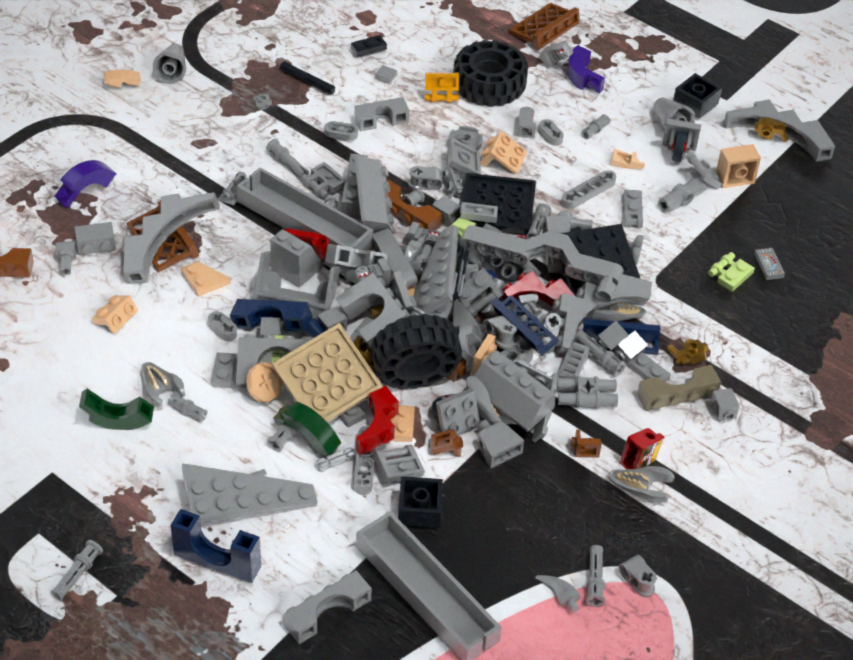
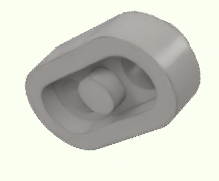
M330 121L324 125V133L330 138L351 141L358 137V127L354 124Z

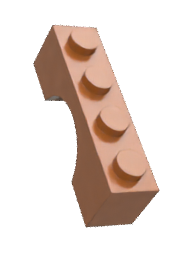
M389 179L386 180L390 186L388 198L390 197L392 201L390 213L409 226H411L412 222L420 223L421 228L427 230H437L441 227V212L430 205L415 207L404 203L401 200V187Z
M12 248L7 254L0 256V277L30 278L34 263L31 248Z

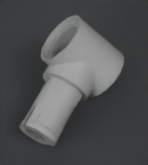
M561 211L557 214V216H567L571 229L577 226L581 230L592 228V220L577 219L569 211Z
M75 241L56 242V257L60 261V273L62 275L71 274V262L73 258H76Z
M424 245L420 255L416 257L415 261L410 262L416 277H421L433 250L430 245Z

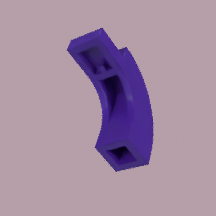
M577 45L572 50L573 54L569 57L568 77L577 88L583 90L587 87L600 94L604 88L605 77L586 68L590 64L591 51Z
M98 160L81 162L62 176L60 180L63 184L54 197L62 205L69 208L85 187L91 184H100L107 188L117 173L107 164Z

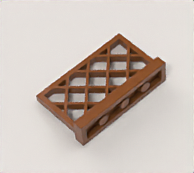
M550 2L510 28L509 34L533 43V49L540 50L580 23L579 9L574 7L568 10Z
M161 200L157 202L158 207L126 223L133 235L143 234V227L142 229H135L133 227L137 224H143V217L161 214ZM182 225L168 236L169 238H175L174 243H166V239L156 252L152 263L158 272L189 256L192 259L199 256L195 243ZM164 247L171 248L169 254L162 253ZM176 249L184 250L179 255L174 254ZM159 257L167 258L162 264L159 265L157 263Z

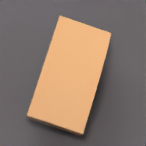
M111 70L104 72V83L111 87H121L122 82L128 85L139 86L141 81L140 72Z

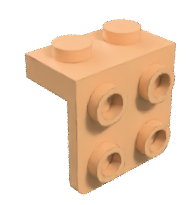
M502 131L495 137L491 136L486 142L487 147L481 153L480 164L485 167L495 158L514 174L519 172L527 151Z

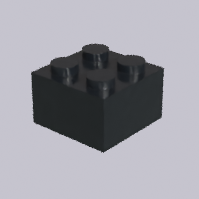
M694 73L675 88L673 101L690 107L694 111L695 117L700 119L719 104L722 88Z
M401 476L398 519L404 526L440 528L443 479Z

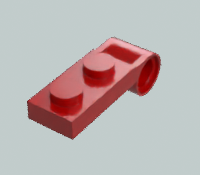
M285 229L286 232L312 246L320 260L326 259L327 246L330 244L327 236L307 231Z

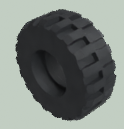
M496 40L473 42L471 45H466L460 50L454 60L453 73H459L458 92L469 102L477 103L480 106L494 107L497 105L503 106L506 103L510 104L515 99H518L526 89L528 62L521 51H518L516 47L510 46L508 43Z
M410 315L406 318L397 319L377 333L370 348L376 376L385 385L387 384L389 387H397L399 389H417L418 387H427L430 384L440 382L441 379L447 378L451 375L452 371L457 369L462 358V348L455 326L439 315Z

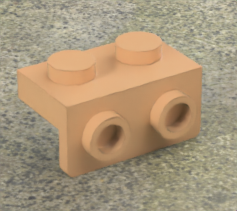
M114 295L108 299V303L96 311L91 320L94 325H107L111 333H116L138 312V308L130 295Z

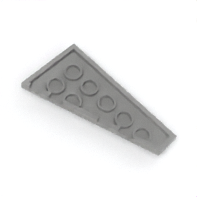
M455 225L443 229L439 234L413 295L416 307L426 314L452 301L459 232Z
M184 463L181 466L190 512L200 515L201 522L315 507L318 503L314 485L310 483Z

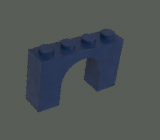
M183 509L179 510L170 525L175 556L253 583L262 567L259 536L239 530L230 549L219 547L209 541L203 534L200 515Z

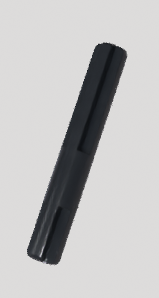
M285 61L280 63L279 69L329 95L335 93L336 87Z
M466 247L458 249L453 300L460 299L462 296L469 254Z

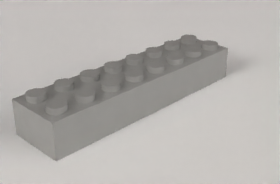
M261 167L236 186L237 202L285 229L289 228L325 235L328 237L330 244L361 250H368L373 245V229Z
M391 511L356 532V547L461 660H474L481 655L482 650L485 652L500 641L502 629L500 624Z

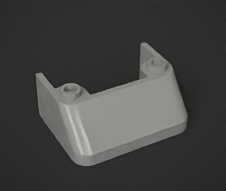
M272 252L261 253L253 299L308 302L313 319H317V315L331 308L336 295L341 265L332 266L329 282L321 283L317 288V293L311 294L281 288L282 278L280 274L269 270Z

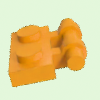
M425 72V90L432 91V94H425V101H447V103L459 101V94H452V91H459V73ZM437 91H447V94H437Z

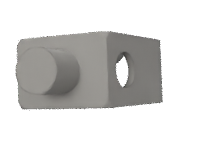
M487 420L479 423L478 429L480 432L478 433L477 445L490 469L523 453L524 440L504 422L500 421L492 426Z

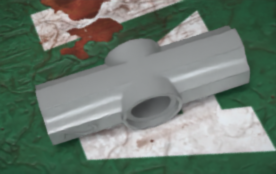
M699 177L684 185L681 183L675 185L669 194L659 199L660 209L663 212H669L681 204L687 206L695 196L706 190L707 186L704 180Z

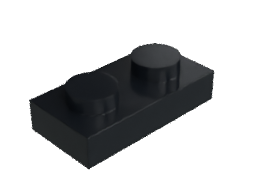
M381 35L351 42V49L357 57L386 50L387 43Z

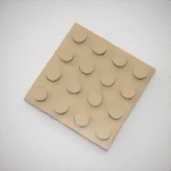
M340 323L272 363L273 368L295 401L312 408L327 422L332 421L369 398V393L383 387Z

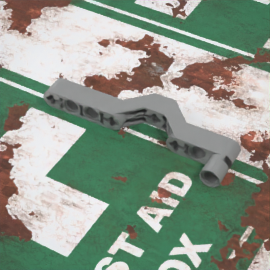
M470 225L466 228L460 239V245L466 247L467 250L518 264H526L529 260L543 255L561 259L566 266L565 272L569 277L599 285L595 296L602 302L611 301L624 271L622 266L617 263L579 254L568 235L554 231H548L529 239H522Z

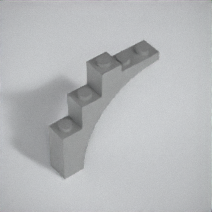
M768 99L754 102L753 107L726 111L724 120L726 128H755V123L759 122L760 118H774L775 121L786 124L785 131L788 138L804 148L816 162L832 159L835 145L819 121L801 122L794 109L778 112L771 100Z
M214 192L181 198L179 193L161 196V214L143 217V234L125 238L123 274L129 284L148 281L149 269L156 252L176 229L197 216L220 209V203Z
M622 274L610 302L598 300L595 293L599 285L586 282L582 288L578 289L576 297L562 293L553 303V310L561 317L562 321L559 335L557 336L559 343L556 344V354L564 355L570 349L572 337L578 324L594 310L614 305L617 302L644 306L650 299L652 282Z

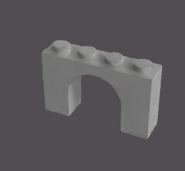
M374 273L335 298L350 320L370 307L384 306L379 317L359 330L370 348L374 337L386 325L395 322L397 319L410 316L406 309L401 310L403 306L397 298L393 299L395 295L389 287L385 289L387 285L381 277L377 278Z
M250 334L239 337L236 373L237 388H247L246 379L249 370L254 365L259 364L266 354L272 351L290 353L314 337L295 339L293 336H283V339L272 335H264L263 338H255V335Z

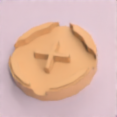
M263 362L254 365L249 370L246 385L252 398L258 402H270L280 395L283 381L271 363Z

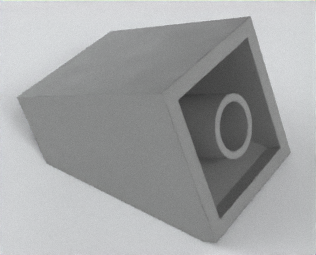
M282 229L270 239V250L272 252L271 271H276L282 278L297 287L303 286L324 267L312 246Z

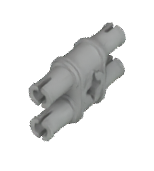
M579 376L575 378H557V390L576 392H558V405H575L578 408L595 407V409L600 408V406H618V394H600L599 392H616V379H599L597 376H594V378Z

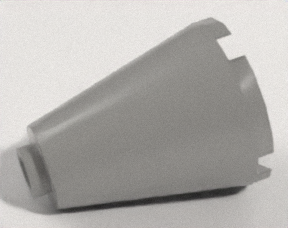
M173 43L154 59L153 72H155L160 81L174 84L179 80L181 81L185 76L184 48L180 44Z
M664 97L658 98L653 105V109L664 129L667 118L695 123V113L686 105Z

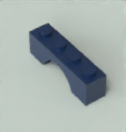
M237 299L230 317L238 329H253L261 323V317L281 318V321L285 323L287 331L306 332L312 318V313L308 302Z

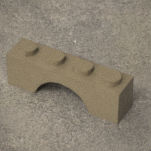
M708 365L695 368L691 380L681 385L666 383L659 377L642 380L639 383L637 394L646 411L657 410L670 405L712 397L713 391L720 389L721 380L713 366Z

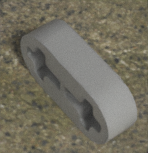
M548 119L540 121L539 133L549 144L553 146L561 145L564 133L553 121Z
M214 311L209 314V327L221 339L233 341L237 338V326L224 313Z

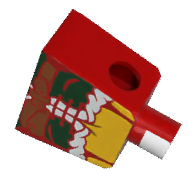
M650 428L629 435L619 463L626 470L648 466L657 458L661 445L665 443L664 436L661 433L656 434Z

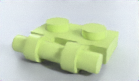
M730 252L728 255L725 254L721 257L720 262L714 263L711 266L708 275L710 277L717 275V283L733 292L754 273L755 268L741 259L734 262L735 254Z

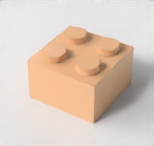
M754 144L722 148L720 150L716 173L720 176L719 180L722 182V188L755 184L761 156Z

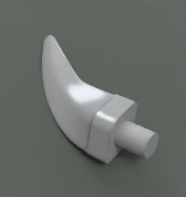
M419 237L417 241L410 240L408 243L405 257L409 263L415 261L416 257L420 255L423 249L422 245L425 242L422 237Z
M538 575L535 577L553 588L561 606H569L571 612L578 611L579 607L576 602L581 597L570 583L553 576Z

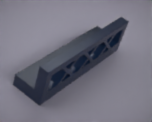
M512 295L503 302L497 297L491 301L495 312L499 316H505L516 327V332L539 355L543 356L559 343L558 338ZM513 303L515 311H510L507 306ZM518 315H526V322H522ZM529 326H538V333H533ZM541 337H549L551 341L544 345Z
M584 319L582 330L600 344L598 341L601 338L598 335L615 321ZM618 322L628 335L636 331L646 343H654V348L646 347L642 353L658 355L660 325Z

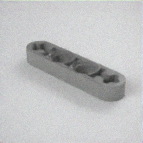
M606 170L570 189L562 195L561 205L566 209H573L615 185L616 174L613 171ZM595 184V185H598V186H600V187L595 188V187H592L591 185ZM578 192H585V193H587V194L582 195V194H579Z
M369 426L361 427L358 436L366 431ZM376 448L368 455L356 453L354 490L359 495H367L372 491L375 463L373 451ZM362 465H367L370 467V469L368 471H362L359 469V467ZM362 478H366L365 486H361Z

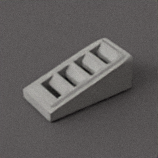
M572 342L558 372V378H575L579 376L588 359L590 348ZM565 369L574 372L575 374L569 373L565 371Z

